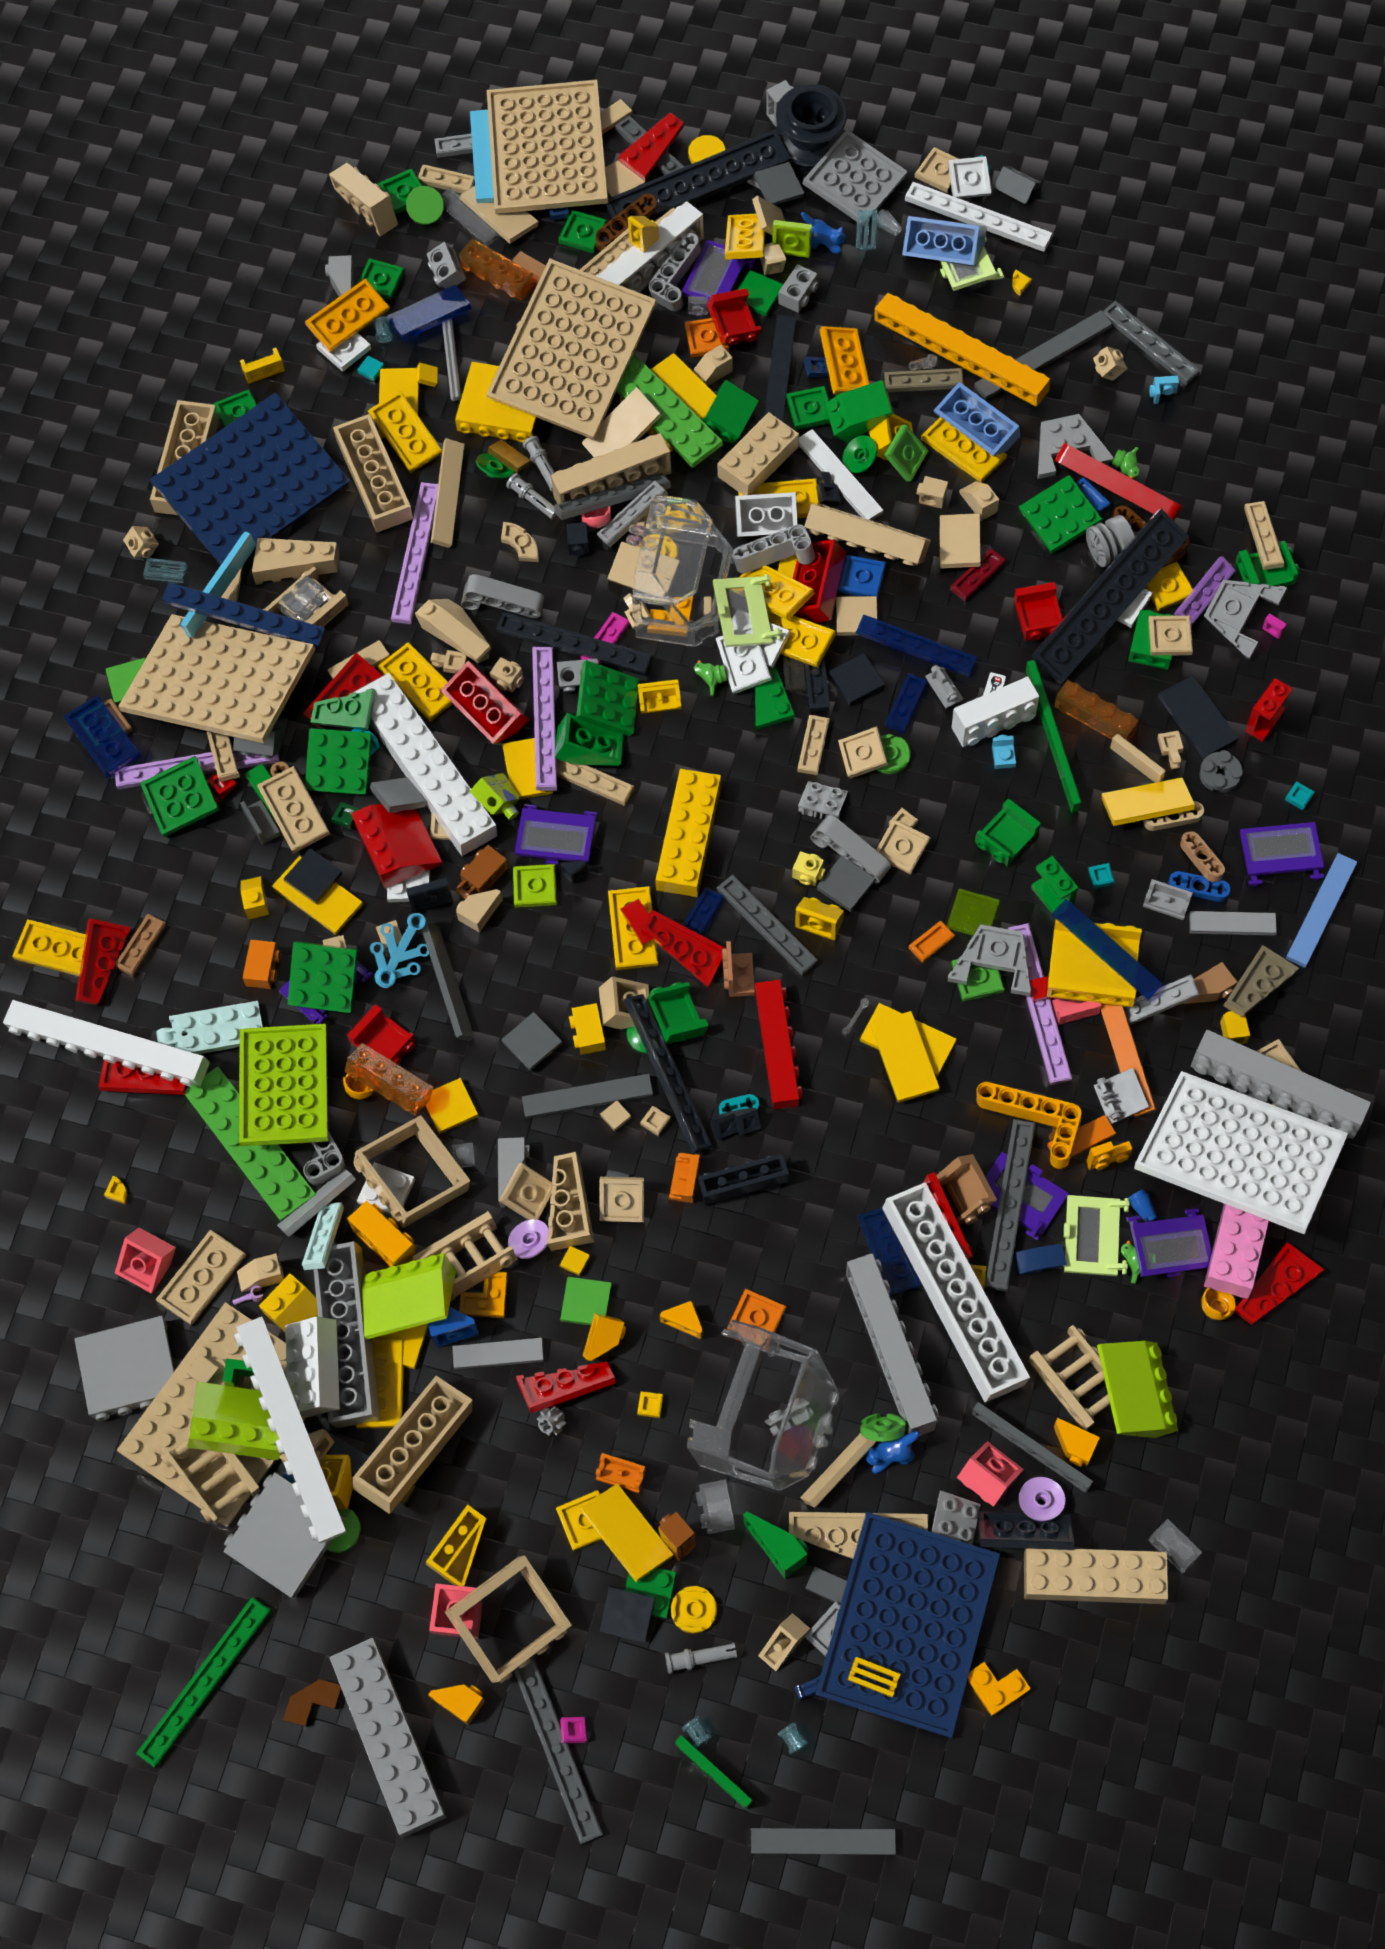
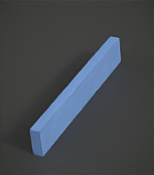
M1339 853L1337 854L1287 954V960L1304 968L1306 967L1357 861Z

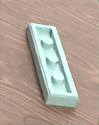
M342 1202L327 1204L319 1211L302 1262L304 1270L326 1267L344 1210Z

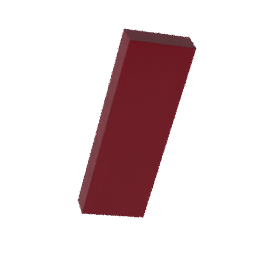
M990 548L980 558L981 566L970 567L951 585L950 590L966 601L1006 563V560Z

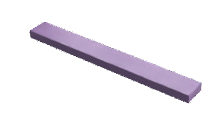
M421 482L392 611V622L412 624L433 528L438 484Z
M533 647L536 790L557 791L556 758H554L556 738L553 647Z
M233 750L238 769L280 762L279 753L272 756V758H262L260 754L241 755L240 751ZM212 752L115 768V779L118 790L141 786L140 782L193 756L198 758L205 775L217 773Z
M1029 923L1008 927L1009 930L1023 932L1029 980L1043 977ZM1031 995L1026 996L1050 1085L1071 1081L1072 1076L1050 999L1033 1003Z

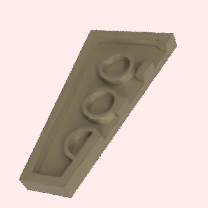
M1262 945L1223 1006L1243 1017L1293 976L1299 968Z

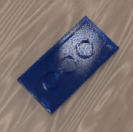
M453 285L392 313L387 318L402 340H406L472 308L457 286Z
M98 695L63 716L106 778L141 757L138 749Z
M879 1208L858 1215L857 1218L869 1251L873 1254L875 1260L879 1259L882 1266V1279H886L889 1284V1296L892 1297L923 1287L883 1209Z

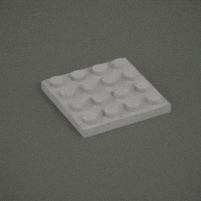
M846 130L804 178L803 185L864 226L905 178L907 171Z

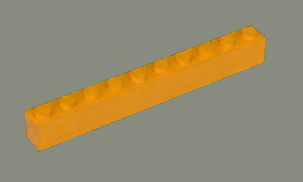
M887 293L874 308L875 321L1036 407L1049 392L1050 378L1045 374L1034 371L1028 365L1017 362L1011 356L1000 353L997 349L985 345L979 339L968 336L962 330L951 327L948 323L934 318L931 314L917 309L916 306L902 301L897 296Z

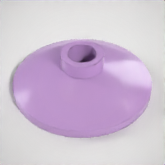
M526 1220L512 1230L508 1239V1247L511 1246L518 1258H532L546 1248L549 1228L540 1220Z
M1036 1477L1028 1480L1022 1486L1019 1493V1504L1028 1517L1037 1521H1050L1062 1512L1065 1505V1495L1060 1485L1054 1480L1046 1477ZM1040 1499L1044 1500L1045 1504L1040 1505L1037 1501Z

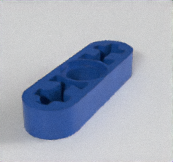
M1180 871L1172 873L1168 881V885L1193 892L1192 896L1218 902L1226 900L1230 893V886L1226 881L1211 882L1204 876ZM1176 879H1181L1180 886L1176 885ZM1188 880L1191 881L1189 888H1186ZM1201 882L1204 884L1205 889L1197 891L1193 884ZM1209 885H1212L1211 891H1210V893H1209V892H1208ZM1218 887L1222 888V894H1218Z

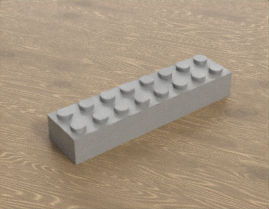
M1206 1030L1191 1064V1067L1200 1074H1208L1220 1083H1228L1235 1086V1089L1240 1092H1248L1255 1095L1260 1101L1271 1102L1276 1107L1289 1110L1300 1116L1348 1133L1347 1138L1351 1139L1355 1137L1371 1104L1367 1100L1209 1030Z
M354 1241L332 1246L326 1267L314 1269L318 1317L335 1319L337 1325L340 1409L328 1412L329 1423L336 1428L380 1420L372 1338L366 1339L364 1337L361 1291L365 1276L362 1248Z
M869 1254L848 1261L846 1276L900 1417L905 1421L907 1435L918 1431L920 1433L919 1436L935 1431L939 1414L935 1404L931 1405L929 1396L931 1394L927 1383H922L921 1375L923 1373L919 1362H914L913 1354L915 1353L910 1341H906V1328L903 1321H898V1308L895 1300H890V1287L887 1280L882 1279V1266L879 1259L875 1260L873 1254Z
M370 1638L329 1657L398 1834L404 1838L447 1818L377 1642Z

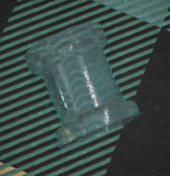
M376 318L373 322L377 332L375 335L376 341L379 343L391 341L393 337L389 329L391 325L389 318Z
M699 1716L682 1727V1730L684 1732L687 1731L693 1740L695 1748L700 1747L712 1738L711 1733H707L701 1724Z
M796 1723L788 1725L778 1733L779 1737H782L789 1747L788 1752L790 1755L808 1744L807 1740H803L796 1729Z

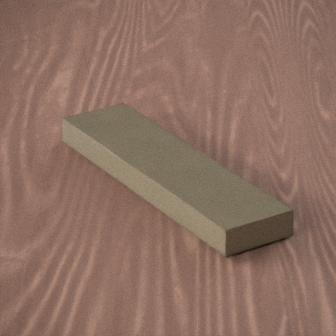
M962 368L884 372V380L888 392L953 389L958 382L963 384Z

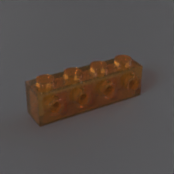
M471 239L459 253L460 264L464 270L471 271L481 280L490 282L495 288L502 289L513 298L516 297L522 301L535 286L532 272L474 239Z
M1067 680L1056 696V708L1110 739L1119 734L1129 742L1136 732L1138 720L1132 714L1125 713L1119 710L1113 703H1107L1100 699L1097 694L1084 690L1078 683H1072Z
M362 1043L347 1058L344 1072L383 1095L386 1099L396 1103L405 1111L416 1116L430 1101L433 1086Z

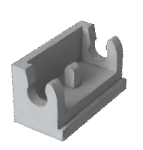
M1152 879L1143 907L1183 920L1193 892Z

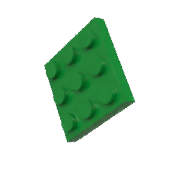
M1070 475L1019 506L1020 512L1051 554L1085 534L1089 527L1102 523V518Z
M588 660L582 663L576 718L627 736L634 733L639 679Z
M309 728L305 779L306 790L367 795L372 733Z
M196 756L140 782L159 830L164 837L220 810Z
M299 941L293 942L288 1005L351 1013L358 949Z

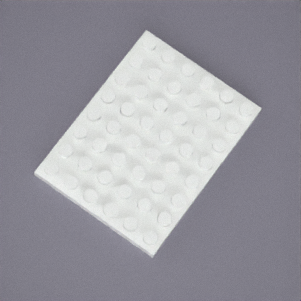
M1181 1071L1135 1163L1134 1169L1305 1234L1348 1133Z

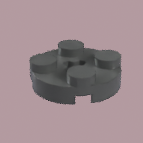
M1225 750L1208 755L1200 767L1201 782L1212 791L1213 789L1220 790V792L1231 791L1238 785L1242 776L1240 762ZM1218 769L1225 770V775H1217L1216 772Z

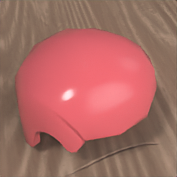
M610 506L581 514L582 522H586V526L590 528L606 526L611 519Z

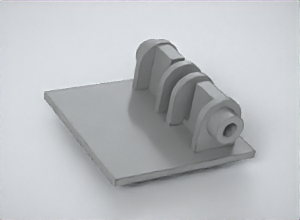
M808 781L798 804V811L808 816H812L814 812V818L820 812V819L823 818L824 814V819L828 815L839 819L848 791Z
M1133 1068L1107 1080L1105 1077L1097 1080L1098 1084L1093 1085L1110 1124L1149 1107Z
M940 1491L931 1532L972 1545L980 1504Z

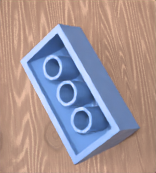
M908 216L902 255L975 265L984 247L987 227Z
M960 382L934 409V413L993 457L1008 451L1021 436L1019 425Z

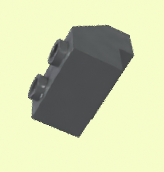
M278 717L264 744L234 737L233 750L240 751L241 755L256 753L260 754L262 758H272V756L280 752L287 731L288 718Z

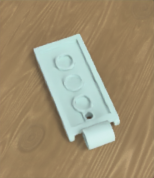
M258 1001L169 1016L172 1028L159 1029L156 1031L158 1043L195 1054L240 1047V1029L262 1027Z

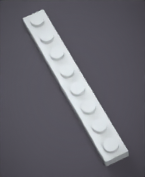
M915 182L911 184L905 195V201L967 224L987 227L986 231L1043 252L1052 238V233Z

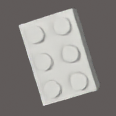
M796 492L735 496L737 537L771 535L797 525Z

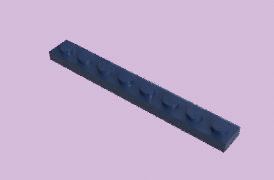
M168 582L162 598V603L273 636L313 644L317 649H319L325 632V628L171 582Z

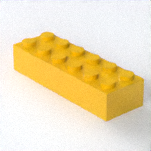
M680 769L656 875L657 891L698 897L721 790V775Z

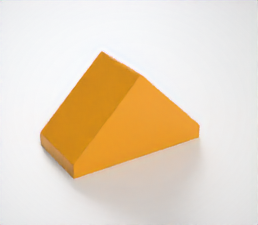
M691 1301L661 1312L660 1322L699 1339L702 1338V1327Z

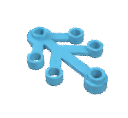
M413 913L408 917V927L398 946L393 935L394 927L388 923L380 927V932L385 936L391 957L386 965L382 953L384 951L383 944L380 942L371 944L370 951L375 955L378 965L375 981L380 987L389 988L395 983L396 978L406 975H417L420 972V966L415 962L409 963L405 968L397 970L395 968L401 961L429 955L426 944H420L417 948L405 951L415 931L425 926L426 920L422 914ZM415 917L419 921L417 925L412 924V919ZM385 926L390 927V932L388 934L384 932ZM376 944L380 946L379 952L374 951ZM422 946H425L427 949L425 954L420 952ZM412 965L417 967L414 973L410 971ZM384 973L388 974L387 981L382 980V975Z

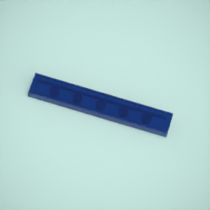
M864 614L856 630V634L968 677L977 659L976 656Z
M1067 899L1051 914L1147 1001L1163 985Z

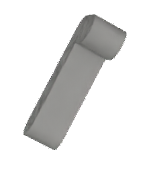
M687 233L681 238L649 283L652 298L671 311H679L684 305L681 291L676 286L701 252L696 234Z
M794 525L735 548L732 552V557L737 571L747 573L795 554L801 564H809L815 560V552L806 528L803 525Z
M470 575L465 584L461 605L466 609L476 610L482 603L530 618H538L541 616L544 596L539 592L481 575Z
M828 815L810 836L817 846L825 848L829 845L839 855L873 876L875 883H879L891 868V864L886 858L832 815Z
M329 1131L328 1141L312 1142L319 1156L307 1162L303 1169L307 1181L314 1186L325 1183L345 1169L344 1159ZM329 1142L327 1147L320 1148L321 1143ZM334 1159H338V1160H339V1162H338L337 1165H335V1166H330V1165H329V1163H330L332 1160H334ZM313 1170H320L317 1176H310Z

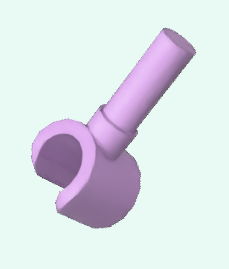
M261 1286L252 1287L249 1294L234 1299L233 1304L237 1305L249 1300L261 1301L263 1294L259 1296L254 1295V1292L261 1290Z

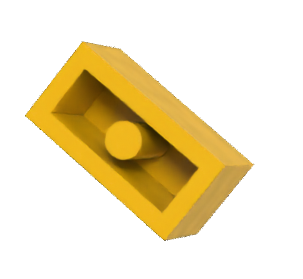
M597 1003L572 1008L573 1016H569L571 1029H576L577 1035L573 1036L575 1048H580L581 1055L606 1050Z

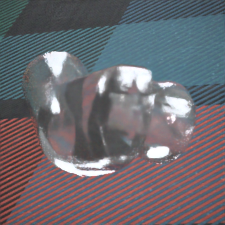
M930 354L927 358L911 361L909 368L911 371L932 369L936 366L937 357Z

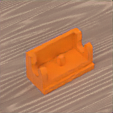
M678 1153L669 1195L670 1200L693 1203L700 1166V1155Z
M602 1453L599 1468L596 1469V1480L610 1485L618 1484L623 1489L639 1493L646 1474L645 1466Z

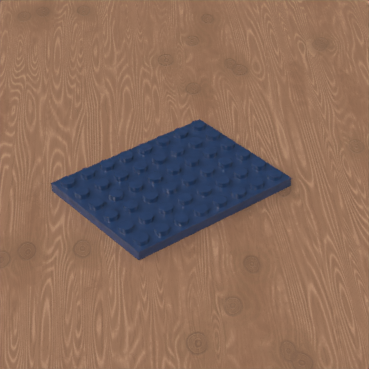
M274 393L152 477L150 482L221 565L244 532L251 534L256 545L258 538L272 539L347 486L350 480L280 397Z
M866 1512L815 1695L952 1738L1000 1554ZM855 1657L900 1674L893 1697L847 1680ZM858 1664L857 1668L863 1669L865 1671H868L890 1681L893 1680V1677L877 1672L860 1664ZM855 1673L854 1677L887 1690L890 1688L886 1684L861 1674Z

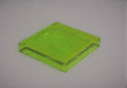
M959 889L947 927L951 930L973 936L980 924L992 926L999 900Z

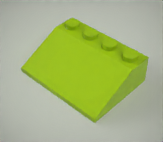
M445 1253L365 1274L361 1291L364 1337L366 1339L447 1318L456 1270Z
M1135 1341L1097 1345L1117 1434L1158 1438L1178 1431L1177 1417L1173 1411L1172 1396L1168 1390L1167 1375L1162 1365L1161 1350L1158 1344L1149 1341Z
M197 1382L187 1448L278 1460L280 1457L275 1443L279 1438L276 1431L271 1432L267 1419L271 1417L268 1409L265 1411L262 1409L259 1398L262 1397L260 1390Z

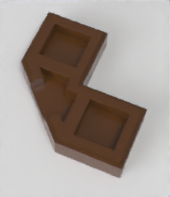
M319 1679L290 1696L283 1720L307 1727L313 1704L336 1709L342 1691L341 1686Z

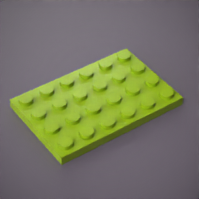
M326 1024L240 1029V1147L328 1141Z

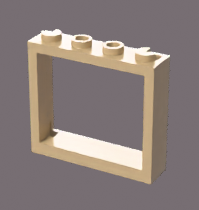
M421 1115L355 1152L354 1166L356 1170L363 1173L368 1186L377 1192L382 1205L388 1207L393 1220L397 1223L399 1222L403 1228L467 1192L470 1185L469 1178ZM416 1135L453 1186L406 1212L368 1160Z
M525 1555L517 1557L445 1611V1614L491 1682L500 1681L502 1683L509 1679L514 1669L525 1667L531 1662V1656L535 1653L539 1655L549 1648V1642L553 1639L557 1641L564 1637L563 1635L567 1633L566 1629L572 1626ZM520 1571L556 1625L495 1670L459 1616Z

